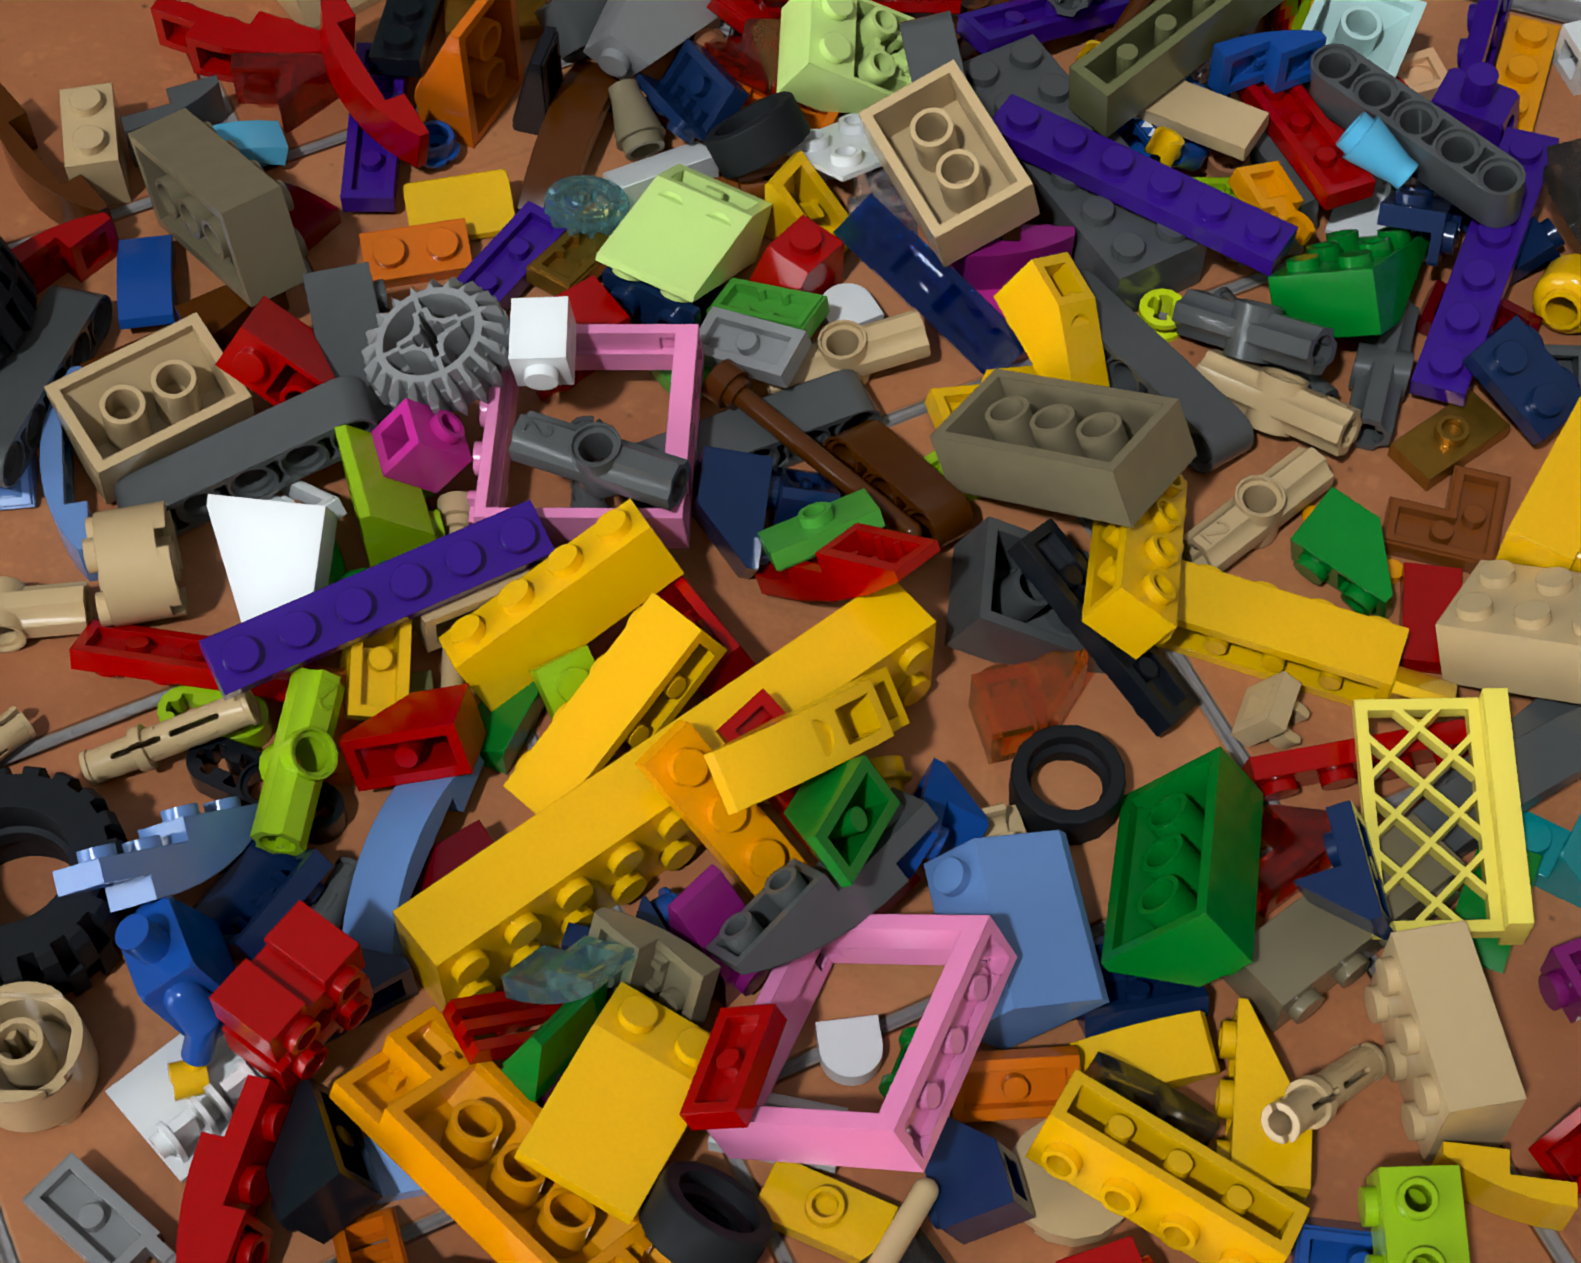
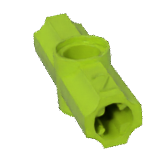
M302 667L291 673L274 743L266 747L259 758V771L264 783L250 837L255 840L256 847L272 854L297 856L306 851L323 779L330 776L338 764V751L333 737L345 687L340 682L341 677L324 669L313 670ZM296 756H297V758L300 760L301 766H300V764L298 763V761H297V759H296Z

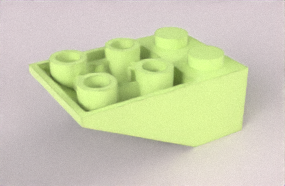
M789 0L781 8L776 93L783 91L791 92L798 103L819 111L859 113L912 83L899 23L915 18L872 0Z
M677 164L655 177L597 252L595 261L611 267L612 272L622 279L643 281L661 289V294L672 301L693 303L756 262L773 204L682 164Z

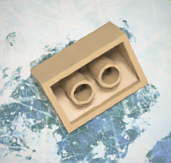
M197 312L44 386L45 392L80 463L107 505L116 501L114 487L126 475L255 415L252 396L245 385L215 365L223 352Z

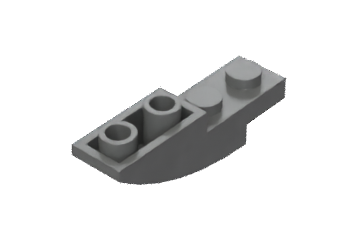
M892 787L891 790L900 801V805L853 885L842 888L820 861L812 868L792 858L786 866L779 868L769 876L764 888L740 912L735 913L724 922L719 934L705 949L715 959L738 973L746 975L796 960L831 943L883 906L909 881L896 863L939 818L926 801Z

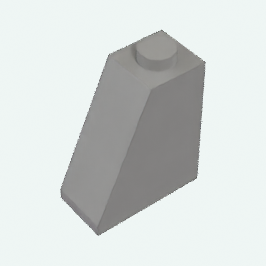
M607 0L583 53L597 62L599 67L607 74L615 76L619 80L629 79L714 21L718 16L706 8L711 0Z

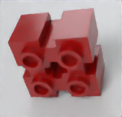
M301 900L264 937L266 946L252 961L245 958L209 997L217 1019L225 1024L221 1029L229 1049L287 1093L300 1079L308 1080L317 1073L329 1053V1049L324 1046L325 1042L335 1031L341 1034L344 1030L352 1031L367 1016L372 1005L371 999L374 997L369 976L361 971L366 965L360 944Z

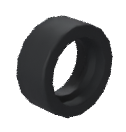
M783 91L759 99L730 115L706 135L704 143L722 176L733 179L757 171L789 153L809 135L810 125L793 94Z
M1054 725L1036 731L1019 746L1012 761L1009 778V805H1016L1025 829L1030 833L1061 830L1066 833L1069 845L1083 844L1099 838L1114 824L1121 808L1126 787L1125 764L1113 744L1100 733L1082 726ZM1055 760L1074 761L1085 765L1099 776L1102 782L1101 796L1094 805L1079 810L1059 809L1046 804L1033 792L1031 778L1034 771L1039 766Z
M675 1161L666 1167L641 1206L639 1220L646 1237L672 1263H757L773 1238V1222L766 1207L752 1191L732 1176L712 1166L695 1161Z

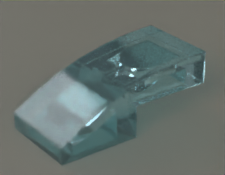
M584 936L567 950L542 945L503 974L501 979L506 998L534 1004L569 1003L594 993L635 961L636 958L634 948Z

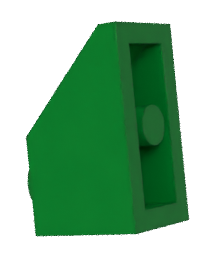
M862 755L803 782L784 811V815L821 864L838 884L844 888L853 885L900 805V801L867 756Z

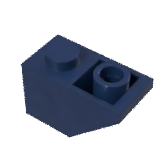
M705 446L697 459L692 516L738 578L750 579L758 571L759 564L767 565L769 561L757 532L764 530L766 509H775L780 476L771 474L773 457Z
M948 1117L925 1169L926 1177L934 1180L939 1187L938 1198L928 1213L933 1226L937 1230H943L964 1245L1035 1218L1018 1157L998 1140Z

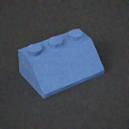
M1061 830L973 838L924 863L935 915H990L1017 955V959L981 1042L1001 1050H1008L1109 1003L1066 833Z

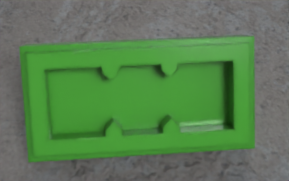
M733 277L706 310L708 314L711 307L715 306L806 331L809 338L812 337L830 312L827 296Z
M863 488L832 502L820 501L809 504L802 508L797 516L761 530L757 534L764 552L775 569L783 571L816 557L815 552L855 523L880 528L886 525L880 508Z

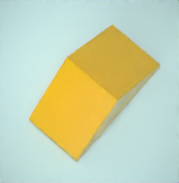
M802 150L795 152L765 184V201L773 204L764 232L766 237L775 240L802 215H805L844 242V253L862 234Z

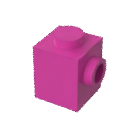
M405 398L371 431L383 477L434 493H438L472 461L460 417L447 410H439L434 415L429 405L413 401L409 398Z

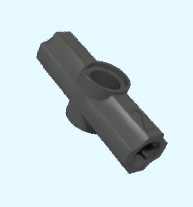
M1187 289L1185 295L1176 301L1172 321L1176 324L1178 335L1224 348L1223 354L1259 364L1274 363L1284 366V368L1310 375L1323 374L1325 368L1333 362L1338 344L1333 336V328L1285 315L1284 309L1275 305L1241 298L1233 300L1205 290Z
M1410 299L1407 302L1400 322L1382 335L1364 336V340L1359 342L1348 389L1352 390L1349 405L1362 410V425L1356 441L1352 443L1353 447L1373 451L1379 446H1389L1393 436L1399 411V401H1403L1415 354L1410 352L1420 308L1414 306Z
M530 410L525 415L520 414L512 429V439L509 447L512 461L578 481L584 492L593 497L606 498L619 494L671 511L674 506L679 507L687 491V482L691 472L690 463L687 459L623 440L616 429L607 423L593 422L579 426ZM606 458L603 461L594 463L597 459Z

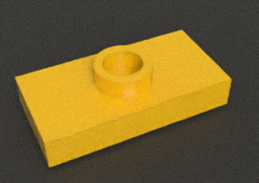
M775 1162L758 1196V1199L766 1207L771 1217L773 1230L848 1263L868 1262L898 1212V1206L799 1163Z

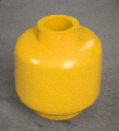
M1566 254L1553 260L1534 287L1532 296L1534 312L1543 318L1541 322L1553 331L1564 334L1581 333V254Z

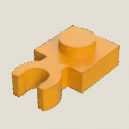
M1279 161L1235 169L1228 180V184L1236 197L1297 226L1298 230L1295 238L1300 246L1306 245L1315 232V227L1308 216L1298 211L1304 200Z

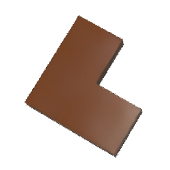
M1454 465L1445 508L1390 496L1382 526L1386 554L1435 566L1461 568L1462 572L1469 574L1472 573L1480 560H1495L1511 477Z

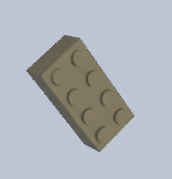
M186 108L128 133L159 225L169 234H172L173 238L249 306H256L263 295L270 299L304 282L302 274L307 273L303 258L308 256V249L302 235L292 224L289 212L294 210V203L290 192L281 180L274 181L264 172L256 160L250 161L241 154L232 140L225 141L217 134L210 122H202Z
M997 368L929 436L945 478L962 493L1131 528L1197 456L1181 402L1178 398Z

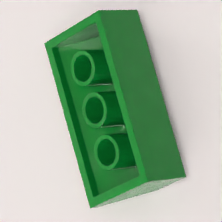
M1221 746L1123 796L1101 964L1108 972L1201 987L1222 976L1233 975L1244 966L1253 963L1264 793Z

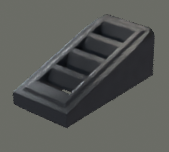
M546 26L530 58L512 119V127L516 131L538 135L552 99L563 81L559 34L556 27Z

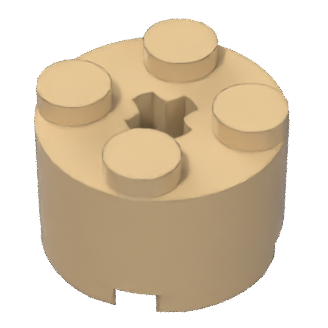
M165 500L94 512L93 516L85 517L87 538L82 539V549L88 573L98 572L100 592L95 593V600L102 627L111 625L120 627L188 614L187 588H178L177 581L181 580L180 570H184L179 542L170 510L166 511L167 502Z
M22 981L0 986V1128L27 1133L43 1131L57 1125L71 1124L82 1114L84 1104L91 1096L97 1083L100 1066L98 1050L82 1017L75 1006L61 992L50 985Z

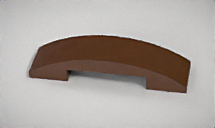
M579 60L568 71L558 87L541 125L529 160L517 212L528 201H531L570 222L584 188L583 171L608 112H612L608 88L620 81L617 77L604 72L598 63Z
M0 83V142L11 172L27 197L43 213L59 225L77 218L103 212L112 218L109 206L81 174L62 184L35 154L33 150L37 149L38 146L27 113Z

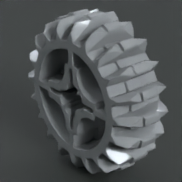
M454 276L444 286L431 278L427 288L421 291L411 285L410 296L402 301L391 297L392 310L389 313H376L377 325L379 327L365 332L369 346L361 351L366 365L364 369L367 374L366 378L380 401L384 405H388L390 409H395L405 398L429 405L434 415L439 410H447L451 413L458 410L467 416L468 406L474 401L480 400L488 404L486 391L489 387H503L502 375L500 373L512 369L508 360L510 318L501 307L497 298L491 295L488 290L483 291L473 280L463 284Z

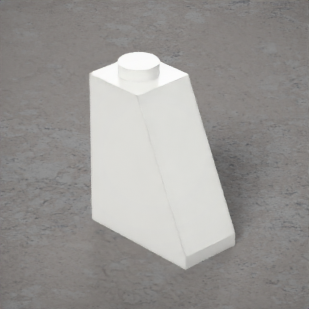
M208 494L206 506L241 623L328 586L338 517L326 506Z

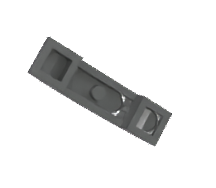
M1581 707L1562 714L1514 740L1522 813L1581 778ZM1461 774L1438 789L1441 794L1458 808L1473 794L1472 783ZM1427 799L1405 816L1407 817L1414 813L1434 833L1449 819L1446 814ZM1473 807L1467 815L1476 822L1475 808ZM1458 824L1442 839L1460 859L1478 848V841Z

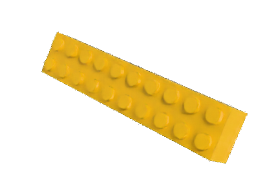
M898 582L870 595L854 598L392 912L404 957L412 967L415 978L442 1012L451 999L495 992L499 986L515 975L524 976L534 971L544 961L547 953L562 943L568 922L587 926L591 924L596 910L602 907L611 909L617 904L620 906L629 904L644 891L648 882L665 870L675 871L684 866L693 857L696 849L703 845V843L635 765V762L678 720L689 722L708 746L714 750L725 744L716 731L762 688L788 713L871 671L887 666L902 705L911 706L918 702L931 686L936 621ZM767 799L757 803L758 805H760L763 802L765 804H770Z

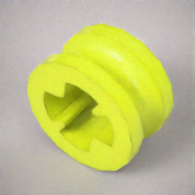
M1153 289L1145 293L1140 299L1138 316L1169 343L1180 337L1177 334V327L1175 322L1172 321L1176 301L1180 300L1182 296L1169 289ZM1158 312L1167 313L1166 320H1160L1155 317H1157Z

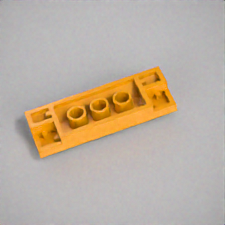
M434 1006L387 1034L382 1051L334 1081L329 1098L497 1263H672L646 1237L639 1220L641 1207L629 1226L514 1158L519 1146L542 1108L536 1102L528 1100L492 1061L469 1065L445 1018Z

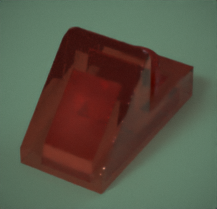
M749 18L745 22L742 36L730 35L727 36L726 42L704 43V48L735 80L767 96L776 93L781 18Z
M232 53L230 70L238 104H278L285 133L294 130L339 99L327 74L322 53Z
M1269 805L1265 808L1262 817L1261 837L1273 850L1259 861L1256 911L1263 918L1267 917L1299 892L1298 888L1294 885V880L1332 867L1322 835L1323 832L1332 830L1326 810L1284 805Z

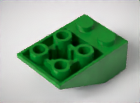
M1389 226L1378 229L1377 235L1359 237L1357 229H1345L1328 233L1325 242L1307 246L1306 254L1286 259V266L1268 277L1271 304L1283 308L1285 315L1333 328L1334 338L1382 335L1402 319L1431 239L1430 233L1421 231L1410 232L1408 229Z

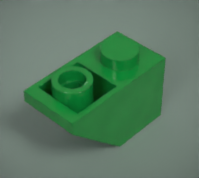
M1331 487L1290 538L1291 559L1295 561L1293 565L1303 577L1312 583L1321 585L1325 581L1341 592V599L1353 611L1366 616L1372 613L1375 616L1389 619L1393 611V591L1380 518L1339 490Z

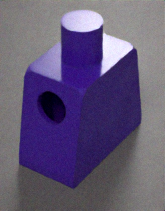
M1473 63L1468 67L1467 72L1458 68L1449 69L1431 100L1433 104L1498 148L1506 127L1518 129L1520 95L1516 90L1497 83L1499 78L1498 70L1489 63Z

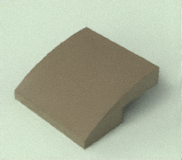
M602 907L593 914L574 993L594 975L597 974L599 976L603 973L609 980L605 1005L622 981L703 1028L721 966L686 941L656 925L632 915Z

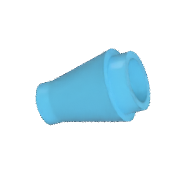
M1365 111L1351 123L1335 144L1344 152L1343 159L1389 182L1396 189H1399L1409 179L1419 165L1408 155L1381 118L1376 116L1373 119Z

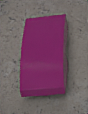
M1022 224L1018 241L995 239L964 256L962 290L1001 289L1031 259L1068 252L1072 257L1075 226Z

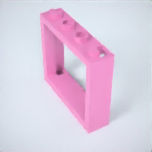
M577 324L575 370H672L665 453L689 461L691 472L687 482V491L679 507L674 506L671 511L662 508L638 509L667 548H689L705 357L699 324ZM512 369L500 373L502 375L503 387H489V394H487L488 404L479 400L480 426L484 428L483 441H476L473 446V471L475 476H478L477 489L470 490L467 494V501L470 507L469 525L511 508L505 507L511 461L509 447L512 439V429L515 425L519 386L516 383ZM535 508L554 548L569 543L594 525L604 513L616 509Z
M870 914L856 927L831 943L801 958L772 968L754 1005L776 1004L787 1019L748 1128L707 1130L727 1157L924 1173L1017 959V955L990 915ZM833 963L945 966L879 1113L765 1106Z

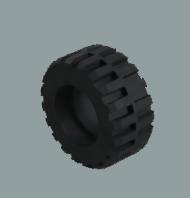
M25 766L23 767L22 774H12L9 767L0 768V865L22 857L44 856L61 860L69 864V866L78 864L76 852L109 843H115L118 854L124 853L122 844L128 842L122 826L115 812L109 810L105 799L93 788H82L79 779L63 772H57L53 779H51L46 768ZM105 888L58 897V894H56L46 906L33 915L17 922L0 925V986L14 982L31 981L50 985L63 995L73 991L76 997L80 996L93 987L90 981L92 976L98 971H101L104 975L108 974L120 961L116 952L118 947L115 942L116 929L124 918L135 914L142 904L111 913Z

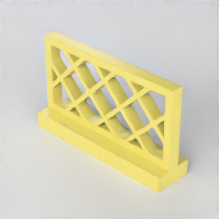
M1482 688L1479 697L1354 700L1352 716L1361 816L1366 822L1382 883V870L1392 877L1383 886L1386 897L1400 884L1426 906V909L1415 920L1393 921L1396 932L1463 921L1444 902L1464 883L1485 901L1486 919L1466 920L1471 937L1497 938L1498 945H1524L1535 921L1508 688ZM1465 716L1467 736L1454 750L1427 730L1437 717ZM1413 717L1423 718L1420 720V722H1418ZM1368 718H1392L1409 733L1389 751L1370 735ZM1416 739L1443 759L1425 779L1398 758ZM1467 749L1470 764L1461 757ZM1371 753L1380 760L1374 768L1372 766ZM1388 767L1415 789L1396 809L1380 797L1374 788V781ZM1450 767H1453L1472 783L1473 794L1460 808L1432 786ZM1422 796L1449 817L1431 838L1403 816ZM1473 807L1475 808L1476 822L1467 815ZM1377 811L1386 818L1379 826ZM1457 824L1474 837L1479 845V853L1466 867L1438 845ZM1393 825L1421 847L1402 868L1380 851L1379 840ZM1428 854L1456 876L1437 897L1409 875ZM1480 865L1482 880L1473 874ZM1435 913L1442 920L1428 919ZM1372 934V940L1381 939Z

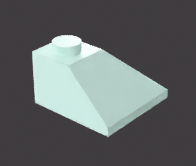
M1314 0L1301 30L1321 31L1327 37L1325 45L1333 43L1344 44L1396 77L1427 3L1421 0ZM1310 81L1303 83L1302 86L1310 90Z

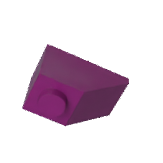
M711 864L668 905L669 929L671 934L686 941L721 966L713 997L723 1006L728 1007L741 993L744 996H749L755 992L766 979L770 969L742 975L712 957L705 949L719 934L724 922L745 907V904L722 871Z

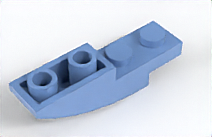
M233 796L203 804L205 813H200L198 803L163 810L160 812L163 823L138 830L140 839L123 843L124 853H117L115 843L91 847L76 852L78 864L53 871L58 897L105 888L110 912L112 913L178 894L201 884L229 865L253 840L250 834L258 803L241 806L240 797Z

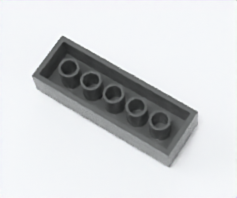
M1034 34L962 62L967 81L991 118L1008 97L1014 94L1100 134L1069 109V75ZM1116 131L1107 137L1130 148ZM1016 157L1033 183L1040 214L1029 220V223L1031 225L1075 226V239L1071 258L1077 268L1087 269L1093 273L1133 311L1139 309L1140 299L1145 293L1153 289L1163 288L1178 293L1199 283L1208 247L1077 186L1069 180Z

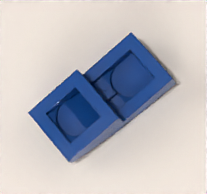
M1281 30L1250 34L1216 43L1213 45L1207 85L1212 91L1227 95L1264 82L1276 94L1309 82L1312 55L1317 49L1326 44L1327 37L1321 31Z
M172 234L118 240L117 309L120 330L175 323L177 293L174 283L176 251Z

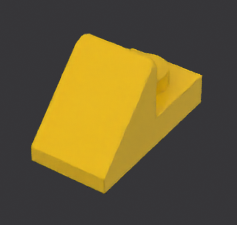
M412 619L342 650L340 668L346 669L344 719L366 721L409 695Z

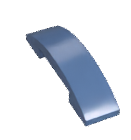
M70 367L65 376L76 370L81 369L82 367ZM50 402L40 440L39 462L44 494L61 540L70 558L89 582L97 581L98 572L89 574L87 571L82 549V539L87 538L85 517L93 515L87 501L75 502L73 447Z
M480 755L473 774L397 785L387 797L360 853L344 915L342 931L357 941L361 948L403 957V950L392 911L410 900L446 812H464L484 764V760Z

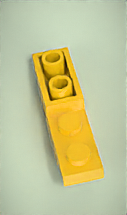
M887 666L871 671L797 710L780 715L704 754V758L728 815H731L801 784L895 736L893 732L909 724L910 721Z

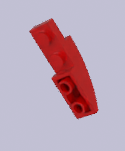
M156 0L150 8L160 45L189 54L193 72L206 77L216 75L218 80L266 88L303 89L332 86L322 57L320 30L296 23L289 18H281L263 11H259L252 22L248 24L237 18L226 17L199 8L192 3L178 0Z
M248 1075L225 1136L201 1132L189 1168L181 1202L176 1240V1263L268 1262L270 1240L274 1231L258 1220L255 1214L258 1206L265 1201L269 1193L270 1187L265 1170L293 1100L290 1095L272 1080Z

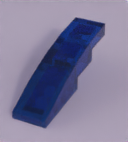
M872 193L833 232L912 310L919 311L921 318L983 376L987 369L1009 368L1025 351L1014 331L1007 324L1006 319L953 267L947 266L944 268L936 253L913 230L910 231Z

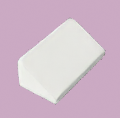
M697 140L693 143H688L604 172L603 179L622 213L626 214L658 174L677 164H682L712 178L719 177V169L707 147Z

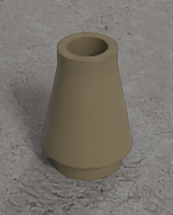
M629 78L612 84L608 88V93L612 103L617 149L623 151L626 159L630 161L642 160L661 152L665 147L663 137L666 134V130L641 92L638 81Z

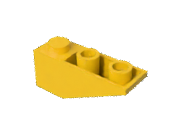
M1068 252L1031 259L993 297L1004 314L1007 324L1014 331L1030 358L1034 370L1039 376L1110 387L1095 296Z
M1238 998L1231 1021L1221 1020L1219 1027L1217 1056L1221 1059H1228L1227 1080L1218 1079L1214 1114L1215 1118L1225 1119V1140L1216 1139L1213 1151L1304 1205L1311 1190L1312 1129L1303 1132L1293 1142L1288 1140L1286 1144L1272 1141L1264 1132L1261 1124L1262 1111L1268 1104L1276 1102L1285 1095V1090L1289 1086L1290 1081L1249 1000Z

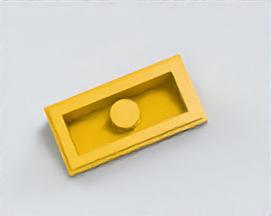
M506 169L411 182L403 185L409 226L465 218L470 241L495 237L515 216Z

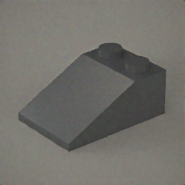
M988 516L954 545L945 646L994 663L1105 674L1007 553L1014 544L1031 531ZM1077 549V550L1080 552V554L1085 558V560L1088 562L1089 553L1086 552V551Z

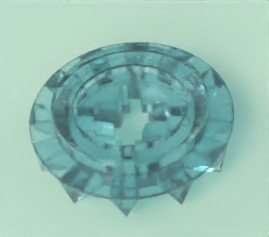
M575 175L560 179L548 188L544 198V214L550 216L552 227L567 228L570 237L577 233H584L591 240L598 232L610 236L630 209L629 198L622 188L607 179L590 175ZM592 203H595L594 208L583 211L586 207H590Z

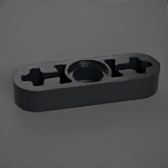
M228 737L216 738L203 745L193 747L188 751L186 766L194 787L200 793L214 800L239 796L241 806L257 804L259 800L250 796V792L253 786L262 780L259 771V758L262 753ZM222 758L225 759L230 772L215 767L210 774H207L204 766L207 762L217 765ZM232 774L238 776L237 785ZM322 782L315 812L320 811L325 805L328 806L330 816L327 818L318 815L313 820L308 840L309 844L322 845L336 840L347 826L348 816L343 797L334 786L326 782Z

